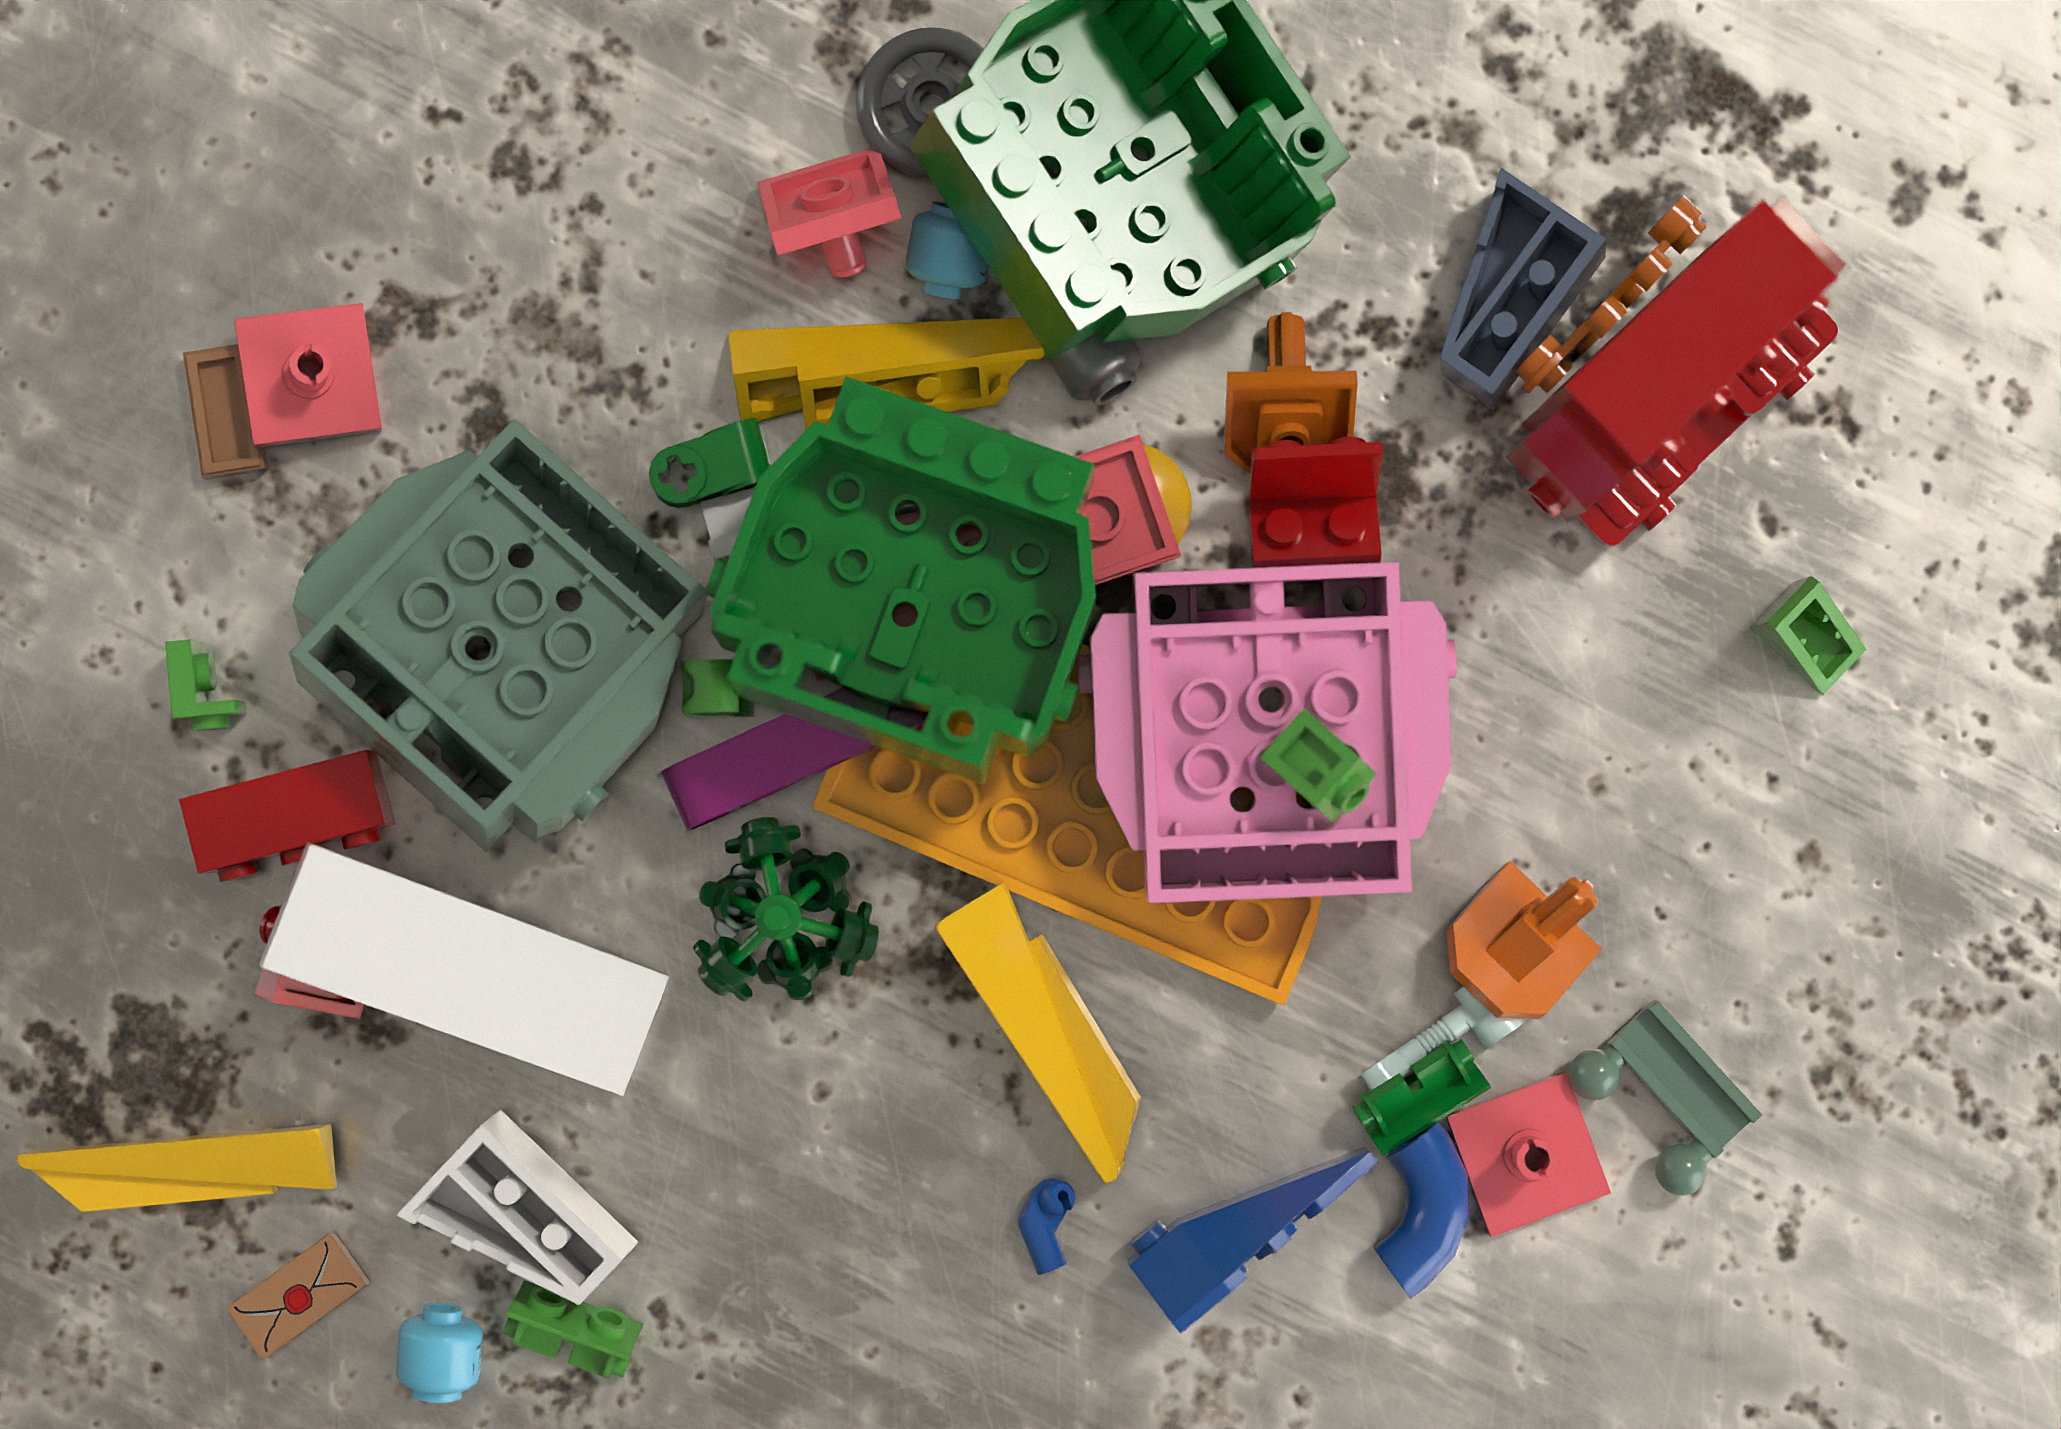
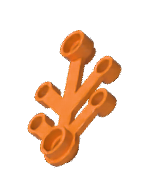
M1684 195L1648 232L1658 243L1657 247L1613 290L1601 305L1562 345L1550 334L1514 371L1526 382L1522 388L1528 394L1537 385L1548 393L1574 366L1565 356L1573 348L1583 355L1626 314L1627 308L1672 266L1673 262L1664 254L1671 246L1678 254H1681L1706 229L1707 226L1698 218L1702 212Z

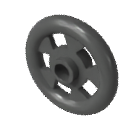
M919 28L892 38L870 58L859 80L856 94V112L858 123L866 142L874 152L881 153L886 164L907 175L930 178L908 146L928 117V114L921 110L920 102L929 94L940 96L944 103L950 100L961 83L957 84L950 76L938 72L939 65L944 57L949 55L961 61L970 70L984 49L979 43L964 34L950 29ZM911 57L922 70V73L912 77L904 88H900L890 74L900 63ZM899 103L903 118L909 126L892 134L884 121L882 109Z

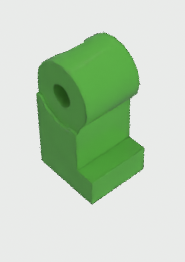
M734 659L681 661L683 683L682 714L684 717L690 719L754 717V702L740 698L727 678Z

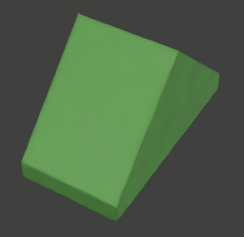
M1812 576L1793 582L1750 627L1808 684L1822 695L1867 650L1820 581Z

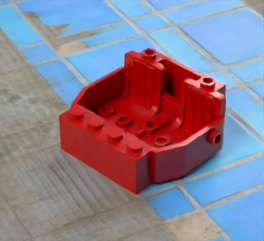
M1783 198L1779 199L1772 206L1762 199L1693 260L1521 423L1530 434L1506 458L1532 484L1527 490L1530 498L1544 513L1553 519L1558 514L1567 522L1576 517L1606 547H1613L1622 542L1639 524H1642L1648 531L1652 530L1677 506L1669 496L1698 469V466L1751 415L1760 411L1775 395L1780 393L1788 400L1815 375L1807 365L1838 334L1837 324L1824 311L1832 301L1823 292L1839 278L1838 275L1846 266V263Z

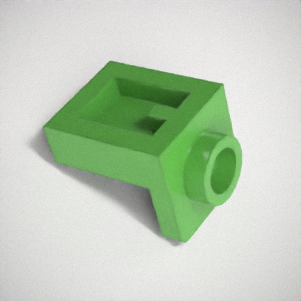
M191 639L165 642L172 719L191 720L192 731H208L231 728L230 716L246 715V703L244 701L224 700L208 702L207 691H214L216 689V670L213 655L211 652L203 653L202 642Z
M1305 708L1302 709L1260 756L1270 768L1331 822H1334L1341 814L1352 812L1363 802L1370 789L1369 783L1376 775L1361 757Z

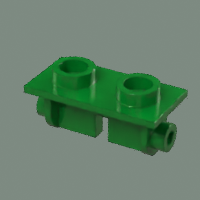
M1461 1038L1451 1045L1447 1040L1443 1041L1440 1048L1411 1065L1414 1073L1403 1079L1401 1074L1398 1073L1370 1092L1366 1093L1364 1091L1359 1094L1362 1100L1352 1106L1353 1112L1383 1156L1492 1088L1474 1063L1471 1052Z

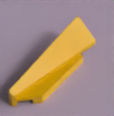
M1023 318L733 330L729 333L733 378L740 420L757 418V421L803 409L805 429L814 421L828 425L846 376L937 409L951 412L995 406L1009 392V379L1028 360L1035 359L1039 361L1044 356V349Z
M1003 882L935 924V927L1102 1180L1108 1184L1124 1171L1126 1163L1124 1158L1132 1125L1137 1117L1141 1096L1043 934L1030 941L1028 940L1009 890Z
M331 1124L280 1129L265 1128L36 1150L17 1155L18 1165L25 1169H31L81 1212L273 1194L278 1192L277 1186L310 1189L337 1188Z

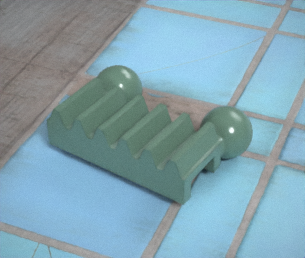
M1653 1000L1612 1037L1604 1049H1589L1579 1053L1570 1064L1568 1077L1571 1087L1579 1096L1588 1100H1601L1607 1098L1616 1090L1620 1080L1619 1069L1626 1064L1629 1070L1644 1083L1645 1087L1659 1099L1662 1106L1678 1120L1683 1129L1695 1139L1689 1145L1675 1144L1669 1146L1661 1152L1655 1165L1656 1178L1667 1192L1674 1195H1689L1703 1185L1707 1175L1706 1164L1711 1159H1716L1724 1151L1723 1147L1750 1122L1755 1123L1762 1114L1661 1003Z

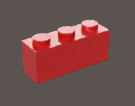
M373 750L350 753L179 799L198 874L217 872L220 883L257 874L255 862L279 856L282 866L299 863L307 842L320 845L341 839L343 849L347 850L381 841L379 829L396 825L378 755Z

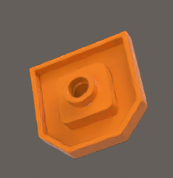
M1281 312L1280 315L1271 316L1267 322L1268 366H1266V371L1227 372L1224 453L1226 457L1249 474L1252 450L1264 447L1268 443L1278 440H1292L1301 445L1329 444L1331 441L1341 437H1354L1358 386L1357 371H1312L1311 366H1306L1305 321L1302 316L1293 315L1292 312Z
M1511 861L1507 862L1446 929L1450 974L1496 1018L1539 1019L1546 1015L1602 950L1577 925L1597 905L1598 899L1592 892L1594 886L1588 880L1580 881L1572 877L1547 897Z

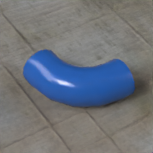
M1440 1121L1398 1146L1387 1155L1388 1160L1398 1172L1405 1187L1406 1208L1400 1224L1389 1236L1373 1248L1410 1299L1427 1288L1455 1257L1470 1217L1468 1173L1449 1133Z

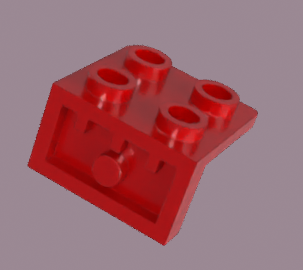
M1341 437L1331 441L1329 444L1301 445L1292 440H1278L1268 443L1264 447L1254 448L1251 456L1248 492L1253 568L1380 563L1382 552L1377 491L1383 459L1382 443L1366 442L1359 437Z

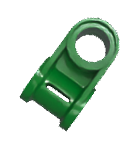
M749 418L721 426L705 433L701 437L669 446L658 452L651 462L649 479L655 494L664 504L677 509L688 508L706 500L724 497L728 494L756 487L759 477L772 463L757 418ZM674 462H681L684 470L695 469L697 475L691 476L688 479L689 490L677 493L673 484L662 486L661 480L670 476L669 465Z

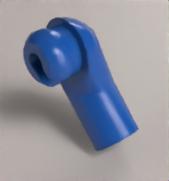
M1050 1178L1036 1185L1018 1216V1227L1037 1275L1051 1272L1067 1264L1055 1232L1067 1210H1072L1076 1196L1072 1186L1063 1180Z

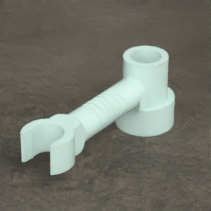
M1462 987L1454 993L1461 1005L1443 1016L1441 1021H1436V1024H1432L1431 1028H1426V1031H1422L1421 1035H1416V1038L1409 1040L1360 1076L1368 1088L1373 1090L1398 1073L1403 1077L1412 1071L1411 1065L1442 1046L1441 1043L1445 1040L1453 1042V1039H1457L1471 1029L1486 1050L1525 1023L1527 1019L1496 1018L1465 987Z

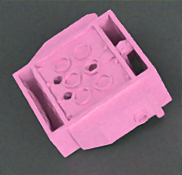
M1399 562L1135 573L1130 576L1132 613L1101 615L1089 638L1090 655H1078L1079 694L1092 693L1095 777L1132 850H1143L1145 897L1148 903L1412 892L1410 839L1423 837L1452 766L1449 678H1456L1457 660L1454 639L1447 640L1446 622L1433 601L1401 602ZM1321 581L1322 606L1284 607L1283 583ZM1250 584L1249 609L1197 612L1196 586ZM1349 587H1358L1365 595L1364 606L1356 612L1347 610L1342 603V594ZM1162 594L1170 596L1176 605L1174 614L1165 620L1155 617L1151 610L1153 599ZM1267 687L1277 688L1283 696L1282 705L1275 712L1264 711L1258 702L1260 692ZM1303 708L1361 757L1376 773L1369 783L1370 789L1363 802L1352 812L1341 814L1334 822L1328 820L1315 807L1310 809L1299 807L1295 800L1296 790L1260 758ZM1238 787H1248L1254 794L1252 807L1244 812L1236 811L1230 805V795Z

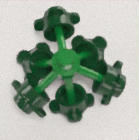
M760 817L747 821L741 826L742 834L724 843L726 853H739L741 863L733 865L729 875L721 880L706 882L701 887L699 893L701 904L710 908L715 919L714 931L721 937L712 946L705 940H698L693 945V950L702 963L698 967V975L712 992L720 996H725L730 992L739 1000L746 1002L753 995L747 983L758 974L762 983L766 985L775 983L787 990L788 996L791 999L804 1000L812 994V984L820 973L828 971L832 967L833 960L842 962L840 967L841 975L850 977L859 960L868 962L877 947L879 928L877 925L870 923L871 903L862 901L857 912L847 910L852 902V896L846 890L845 874L850 870V864L843 854L832 852L828 856L814 855L810 850L801 848L792 855L789 841L798 839L801 836L800 827L797 825L779 826L778 819L774 817ZM789 860L790 866L793 869L788 881L791 896L781 894L776 867L787 863ZM762 870L767 896L762 886L754 881L755 871ZM801 908L809 912H822L830 908L836 914L831 923L827 924L803 917ZM757 925L758 928L741 944L732 939L738 934L739 930L749 929ZM798 930L825 937V946L816 947L808 936L798 932ZM767 937L774 939L768 947L766 959L762 960L757 967L750 954Z

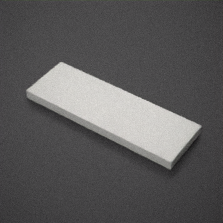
M309 842L305 846L259 963L262 968L621 1096L624 1095L669 979L668 975Z

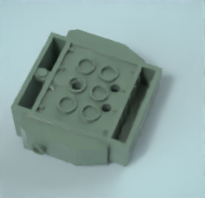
M514 418L478 457L468 450L397 478L333 545L330 543L325 545L311 558L303 570L305 574L298 581L293 601L296 621L303 639L289 652L296 681L301 687L487 852L512 824L536 844L544 835L562 830L574 816L584 822L603 803L609 793L602 786L655 730L678 660L682 643L680 636L703 613L707 595L706 589ZM516 549H525L531 553L533 561L528 567L516 568L509 563V554ZM564 592H573L581 599V605L575 611H563L556 603L558 596ZM481 640L489 645L491 652L484 660H472L465 652L467 645L472 641ZM338 671L350 672L355 677L354 686L349 689L334 674ZM370 697L391 715L386 721L365 704ZM422 733H425L440 747L442 761L462 779L457 785L411 745ZM482 797H488L493 800L486 810L481 808L475 801Z

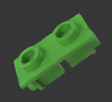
M524 1280L507 1312L506 1317L508 1319L503 1334L514 1338L512 1344L515 1346H521L556 1359L562 1340L573 1343L574 1345L567 1364L603 1376V1378L609 1380L612 1374L624 1377L632 1357L631 1352L644 1324L627 1318L622 1312L614 1308L596 1307L585 1302L578 1305L539 1285Z

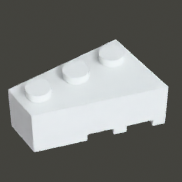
M499 1110L481 1124L396 1215L412 1224L419 1222L452 1238L451 1243L467 1251L474 1249L507 1265L506 1270L578 1305L589 1296L639 1243L502 1110Z

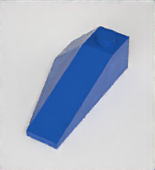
M1363 1147L1176 1218L1167 1227L1160 1220H1157L1130 1243L1136 1252L1127 1259L1128 1264L1170 1322L1181 1334L1248 1278L1245 1275L1248 1270L1245 1263L1253 1256L1258 1260H1262L1269 1254H1274L1291 1240L1290 1237L1297 1231L1298 1227L1295 1222L1303 1215L1311 1219L1321 1213L1378 1161L1369 1150Z

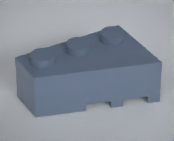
M1500 168L1495 191L1484 225L1482 224L1466 282L1463 284L1440 355L1442 375L1492 410H1495L1519 377L1514 371L1549 336L1606 258L1605 237L1503 168Z

